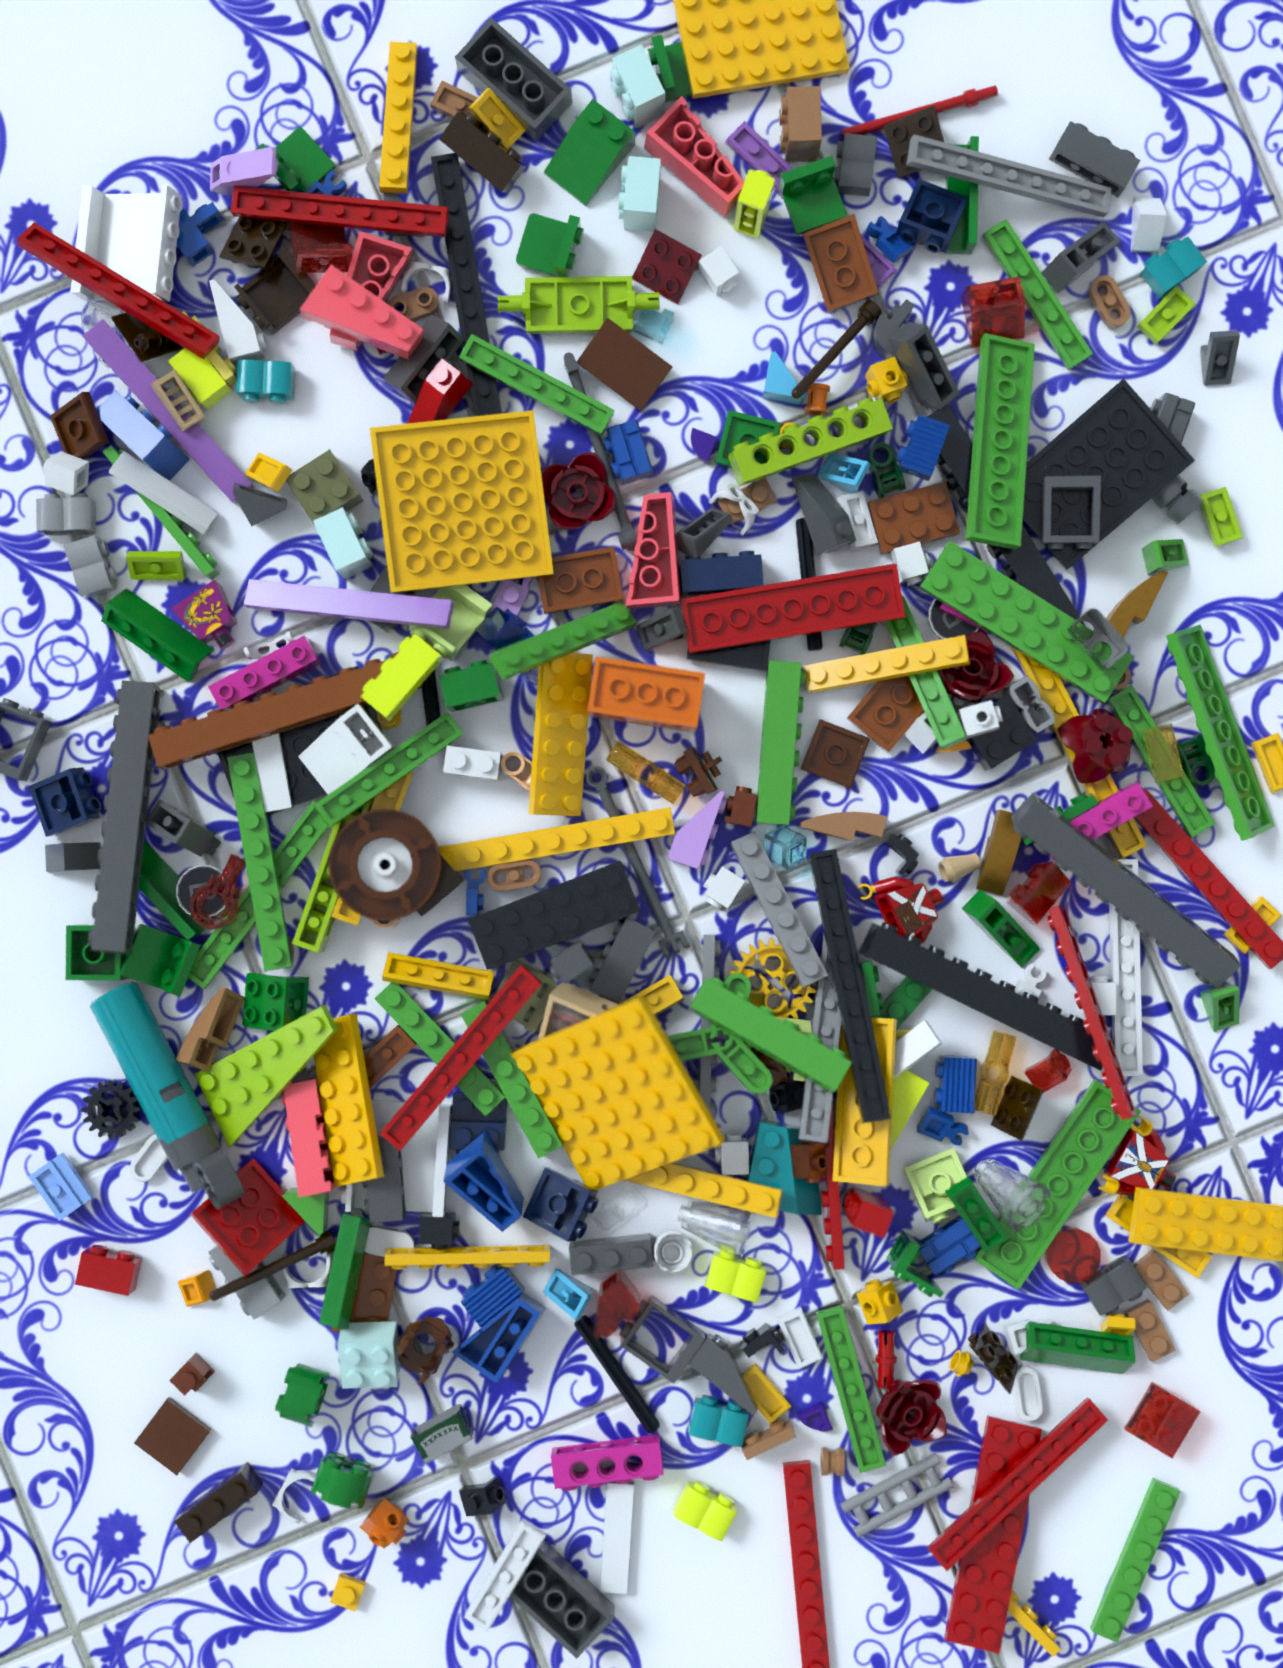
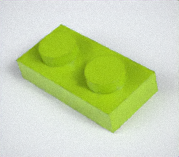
M1176 285L1140 322L1137 328L1157 345L1196 303Z
M1226 487L1200 495L1204 500L1200 507L1214 548L1243 538Z
M182 551L127 552L126 561L131 580H185L186 569Z

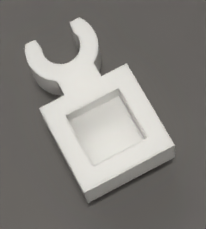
M1031 963L1027 964L1024 969V980L1016 977L1012 984L1016 986L1014 992L1022 995L1025 991L1039 997L1042 990L1035 986L1045 979L1047 972L1041 970L1037 977H1033L1031 970L1034 965Z
M1041 1319L1037 1323L1051 1324L1052 1321ZM1025 1320L1004 1326L1011 1354L1022 1353L1027 1348L1025 1325L1028 1322H1033V1320Z

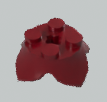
M583 453L574 457L568 465L552 464L541 471L544 498L549 503V516L558 528L564 530L577 529L588 522L606 518L615 509V494L612 488L606 484L605 466L596 453ZM578 488L582 489L584 497L578 500L573 499L572 490L577 492Z
M984 630L966 635L969 665L937 670L947 694H951L960 700L979 703L984 697L1003 690L1014 678V674L1007 665L995 662L993 643Z
M1097 708L1090 715L1072 717L1058 727L1063 744L1075 752V758L1072 763L1073 772L1079 783H1094L1104 779L1111 772L1117 774L1127 768L1130 761L1133 733L1129 727L1125 726L1108 710Z
M897 1379L892 1382L890 1388L883 1395L880 1404L876 1408V1415L880 1419L883 1441L894 1456L906 1452L910 1448L911 1440L913 1439L931 1442L947 1436L946 1417L936 1403V1400L941 1396V1387L938 1382L932 1380L902 1381Z

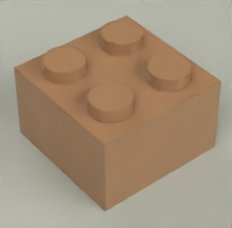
M820 86L787 87L786 97H781L779 126H782L779 149L780 152H784L786 162L817 161L822 141Z

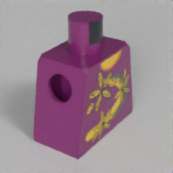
M211 581L171 608L202 642L208 643L214 639L221 650L228 648L235 642L228 629L235 626L237 620L221 584L217 581Z

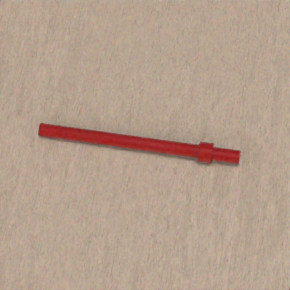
M993 85L980 90L975 88L963 91V94L844 128L841 129V136L844 140L845 133L864 135L884 129L883 125L933 105H935L937 113L961 106H966V108L978 105L979 101L998 96L997 86Z

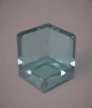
M665 308L662 314L655 310H642L639 319H636L633 324V332L663 345L674 321V312Z
M782 825L765 835L764 849L770 861L789 870L806 860L807 837Z

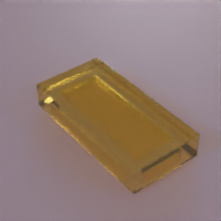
M1172 724L1143 730L1155 783L1184 777Z

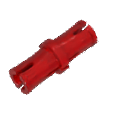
M886 1330L878 1331V1354L875 1356V1362L878 1363L877 1387L883 1389L885 1377L887 1378L886 1389H889L894 1381V1364L897 1363V1356L894 1355L895 1331L888 1330L887 1341Z

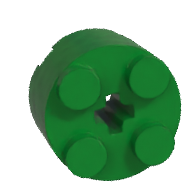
M298 1363L296 1367H289L284 1383L288 1384L285 1394L279 1395L275 1406V1411L280 1412L279 1417L312 1427L315 1421L310 1420L313 1414L318 1415L328 1386L323 1381L324 1378H330V1373Z
M330 1451L328 1457L321 1458L311 1494L315 1496L316 1492L322 1494L320 1500L335 1506L350 1509L352 1503L358 1504L357 1509H362L374 1475L370 1470L371 1464L360 1459H356L355 1463L344 1460L345 1456L343 1454Z

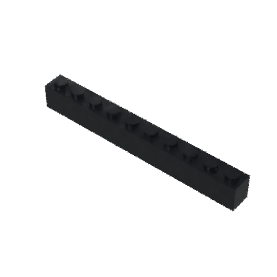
M947 404L941 410L938 409L927 416L950 425L936 467H941L946 475L944 479L947 486L952 491L955 489L960 497L958 502L962 510L967 513L973 444ZM1023 524L1021 547L1017 550L987 545L990 555L994 559L997 558L1001 563L1002 574L1073 619L1077 620L1080 618Z
M885 922L881 926L874 923L871 924L858 951L859 954L1091 1067L1102 1070L1101 1061L1097 1062L1092 1047L1095 1046L1093 1037L1087 1034L1083 1026V1019L1072 1014L1067 1018L1060 1014L1062 1009L1050 1003H1047L1044 1007L1037 1003L1038 997L1025 991L1020 995L1014 992L1016 986L1000 980L998 984L991 980L993 975L977 968L976 972L967 969L969 963L954 957L952 961L945 958L946 952L932 945H930L929 949L920 946L922 940L910 934H906L904 938L896 934L898 928Z

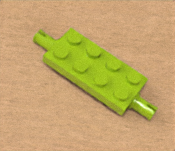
M632 276L525 278V292H522V295H498V313L522 312L526 320V334L597 333L607 318L626 332H633V313H635V310H660L659 292L635 293V291H632Z

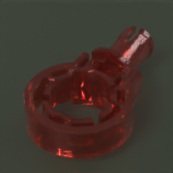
M230 854V858L221 875L216 876L212 874L207 884L195 890L190 899L189 908L192 918L198 925L207 929H220L231 924L236 918L239 909L237 897L241 891L240 887H236V880L244 864H246L245 859H240L239 856ZM213 893L218 894L225 902V911L221 916L226 918V920L217 925H214V921L222 920L221 917L213 919L205 914L203 908H197V905H203L205 898Z

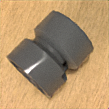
M1180 475L1175 477L1151 498L1161 509H1168L1167 515L1176 525L1182 522L1204 501L1193 489H1186L1187 482Z

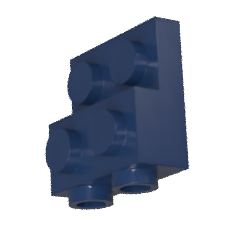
M918 178L899 221L896 234L900 235L902 241L912 244L916 241L924 244L931 253H939L940 251L946 253L967 204L968 197Z
M84 767L67 769L29 786L46 837L54 836L74 827L83 826L101 818L99 814L101 803L98 798L93 796L90 788L93 780L91 775L84 770Z
M453 1092L450 1149H456V1154H458L485 1131L498 1154L499 1151H504L506 1148L507 1126L506 1098L488 1116H485L463 1092Z
M545 1167L523 1217L567 1242L576 1241L577 1238H582L586 1232L587 1224L584 1221L588 1213L592 1214L598 1205L599 1200L595 1198L598 1191L576 1179H570L549 1167Z

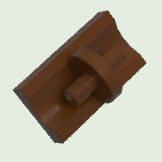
M695 747L684 751V755L674 765L681 775L692 769L697 775L698 779L687 784L692 796L696 797L704 793L710 794L717 790L718 787L708 770L711 771L714 778L721 775L716 766L722 762L721 757L719 756L713 760L707 751L701 754L706 763L704 765Z

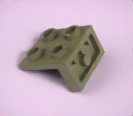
M515 959L494 996L520 965H523L543 983L512 1018L524 1025L525 1030L534 1034L544 1017L549 994L560 983L524 962Z

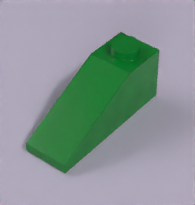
M979 890L961 908L1021 968L1040 950L1038 945L1000 903L982 890Z

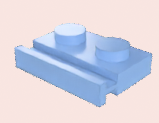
M64 1152L28 1176L58 1221L95 1197Z

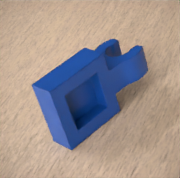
M467 869L465 872L467 880L466 916H478L479 910H484V894H479V886L486 880V871L484 869H481V876L478 880L472 879L471 869Z

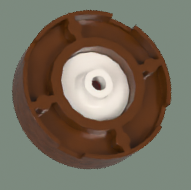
M376 809L356 816L339 831L331 847L328 868L335 892L351 910L371 919L394 920L412 914L428 901L439 880L441 858L435 838L421 821L401 811ZM382 860L389 861L390 867L388 869H381L380 862Z

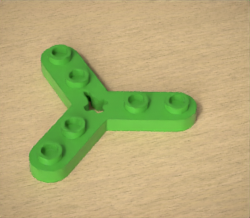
M734 973L726 978L724 983L727 984V990L734 994L736 991H739L749 997L751 983L747 976L742 973ZM712 1023L707 1028L667 1036L681 1062L716 1055L751 1093L763 1094L772 1085L771 1073L741 1040ZM717 1032H722L723 1036H728V1040L724 1042V1047H720L719 1043L714 1042L707 1044V1040L717 1037Z

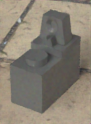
M160 799L145 823L175 844L200 857L203 853L213 856L217 847L221 844V841L214 837L215 833Z

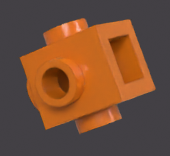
M384 1498L373 1507L359 1528L369 1536L373 1544L385 1549L392 1542L396 1545L406 1533L403 1527L409 1519L404 1515L400 1507L391 1504Z

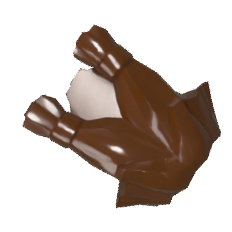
M427 1316L422 1320L411 1322L398 1341L399 1344L396 1350L399 1354L398 1361L410 1372L423 1373L417 1382L418 1385L421 1383L425 1384L430 1375L437 1372L443 1354L449 1353V1349L454 1346L449 1327L444 1323L443 1319L438 1317L432 1318ZM427 1333L435 1339V1349L431 1353L421 1354L415 1349L414 1341L419 1334Z

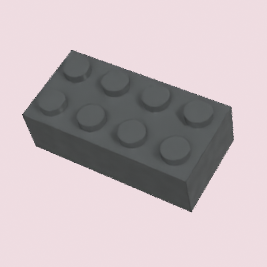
M490 18L455 56L458 72L482 93L486 88H490L526 130L525 132L536 142L572 104L571 88L493 18Z
M545 1540L539 1546L510 1594V1597L576 1659L614 1619L615 1605Z

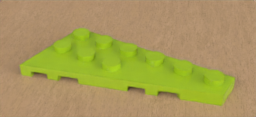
M327 1005L311 1011L212 1064L209 1072L199 1071L194 1074L228 1147L234 1146L240 1140L242 1134L250 1129L259 1115L267 1110L292 1082L291 1080L294 1076L302 1071L311 1057L319 1052L337 1032V1025Z

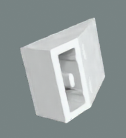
M357 704L337 719L298 757L329 795L395 749V747L364 707Z

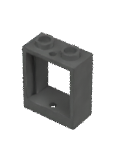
M1045 476L1043 478L1041 544H1048V549H1064L1065 544H1076L1075 549H1092V544L1099 543L1101 476ZM1092 489L1091 535L1051 536L1052 490Z
M3 698V701L0 702V723L5 711L36 723L20 766L0 759V773L17 780L27 781L51 722L43 719L44 713L32 708H28L27 712L18 709L19 703Z
M651 1295L648 1300L643 1299L635 1310V1313L638 1315L633 1322L627 1321L619 1333L621 1336L620 1346L674 1384L704 1342L705 1332ZM653 1308L690 1334L669 1365L632 1339Z

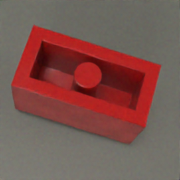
M92 1245V1247L87 1248L81 1253L75 1285L129 1296L136 1290L142 1258L135 1257V1253L131 1251L120 1250L116 1253L108 1251L106 1246Z

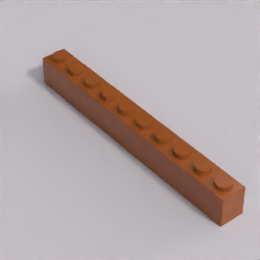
M399 652L393 653L391 658L393 659ZM380 659L370 660L365 663L363 668L356 670L354 667L340 670L337 676L331 678L328 675L320 676L313 679L312 684L302 686V684L291 685L286 688L287 692L277 695L276 692L266 693L260 696L261 700L252 703L249 700L241 701L234 704L233 709L227 711L216 709L208 712V717L197 720V717H191L182 720L181 725L173 728L170 725L156 728L154 730L155 733L148 735L157 767L166 770L348 712L357 704L367 706L369 704L361 697L364 693L362 689L371 678L376 679L382 672L380 668L385 661L381 662Z

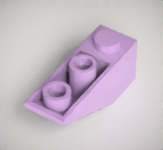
M269 147L220 157L210 165V191L233 196L234 186L257 188L275 176L278 170L276 148Z
M720 791L675 834L667 859L695 869H699L700 864L705 866L710 850L705 849L708 839L714 840L719 826L714 823L717 813L723 814L727 799L723 798V791Z

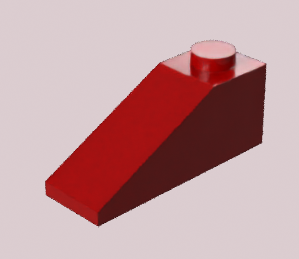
M441 358L425 379L407 424L446 420L473 383Z

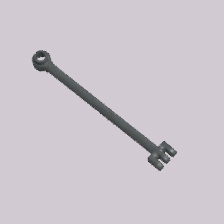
M568 352L564 355V366L568 378L574 389L586 395L575 357L572 353ZM587 428L594 451L605 466L606 484L612 488L615 494V512L622 531L621 534H618L622 550L635 549L637 538L630 523L602 438L599 434Z
M594 766L595 772H599L602 775V779L600 782H594L591 777L593 772L589 769L586 774L587 783L596 788L609 818L620 816L606 785V771L602 767ZM633 842L622 843L665 936L664 939L658 941L665 958L671 956L666 946L672 945L675 954L680 952L676 943L681 940L685 949L690 948L683 930L677 933L674 932Z

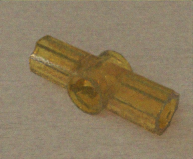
M620 741L616 743L606 758L607 762L671 804L675 803L686 786L656 766L652 761L647 760ZM650 766L654 771L653 777L649 780L641 779L638 775L640 767Z
M992 1031L985 1061L980 1067L981 1076L975 1095V1110L996 1116L1004 1084L1009 1078L1008 1068L1016 1036ZM998 1066L1000 1068L999 1077L994 1080L990 1079L988 1076L990 1068Z

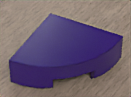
M692 427L691 446L697 457L708 464L717 437Z
M822 1402L797 1412L799 1419L804 1425L822 1432L833 1430Z

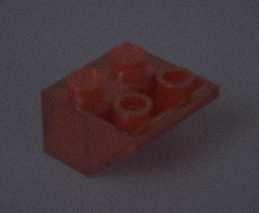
M1020 276L966 286L961 295L971 349L980 347L981 338L985 333L1015 340L1024 339L1025 300Z
M1054 862L1033 864L1026 873L1028 878L1022 885L1018 883L1008 895L1011 898L1007 904L1031 924H1038L1049 911L1048 909L1055 904L1072 883Z
M623 1270L615 1272L600 1284L593 1335L596 1340L602 1336L604 1338L609 1337L618 1329L617 1324L624 1319L626 1321L633 1319L640 1312L638 1308L641 1307V1293Z
M1151 1382L1124 1429L1173 1459L1200 1411L1190 1401L1172 1390Z

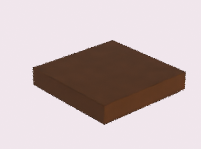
M81 392L50 415L64 453L84 460L109 442L90 392Z
M819 719L800 770L851 789L870 738Z
M168 1397L134 1444L177 1476L212 1429Z

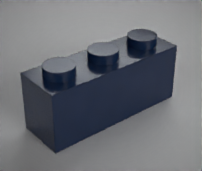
M741 551L739 556L729 557L728 553H714L712 558H701V555L698 558L689 555L685 556V560H680L682 596L708 595L762 586L761 554L755 555V551Z

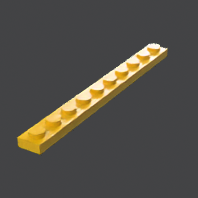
M1010 646L1025 676L1029 677L1037 685L1040 699L1051 708L1055 718V723L1051 726L1072 764L1075 752L1063 744L1058 732V727L1072 717L1079 716L1069 694L1058 675ZM1110 774L1094 783H1082L1087 795L1092 793L1097 802L1119 791ZM1133 818L1107 832L1120 858H1124L1147 846Z
M671 807L447 845L438 847L440 854L457 872L675 834Z

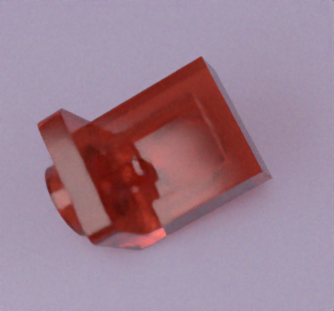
M1053 1049L1048 1057L1028 1067L1024 1074L1035 1087L1044 1090V1093L1067 1080L1071 1072V1065L1064 1054H1060L1058 1050Z

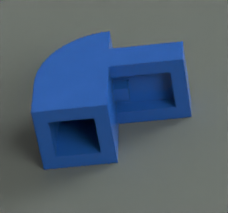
M213 202L197 208L195 214L191 217L185 209L180 211L179 236L176 244L192 267L215 253L203 236L206 232L224 221V218Z

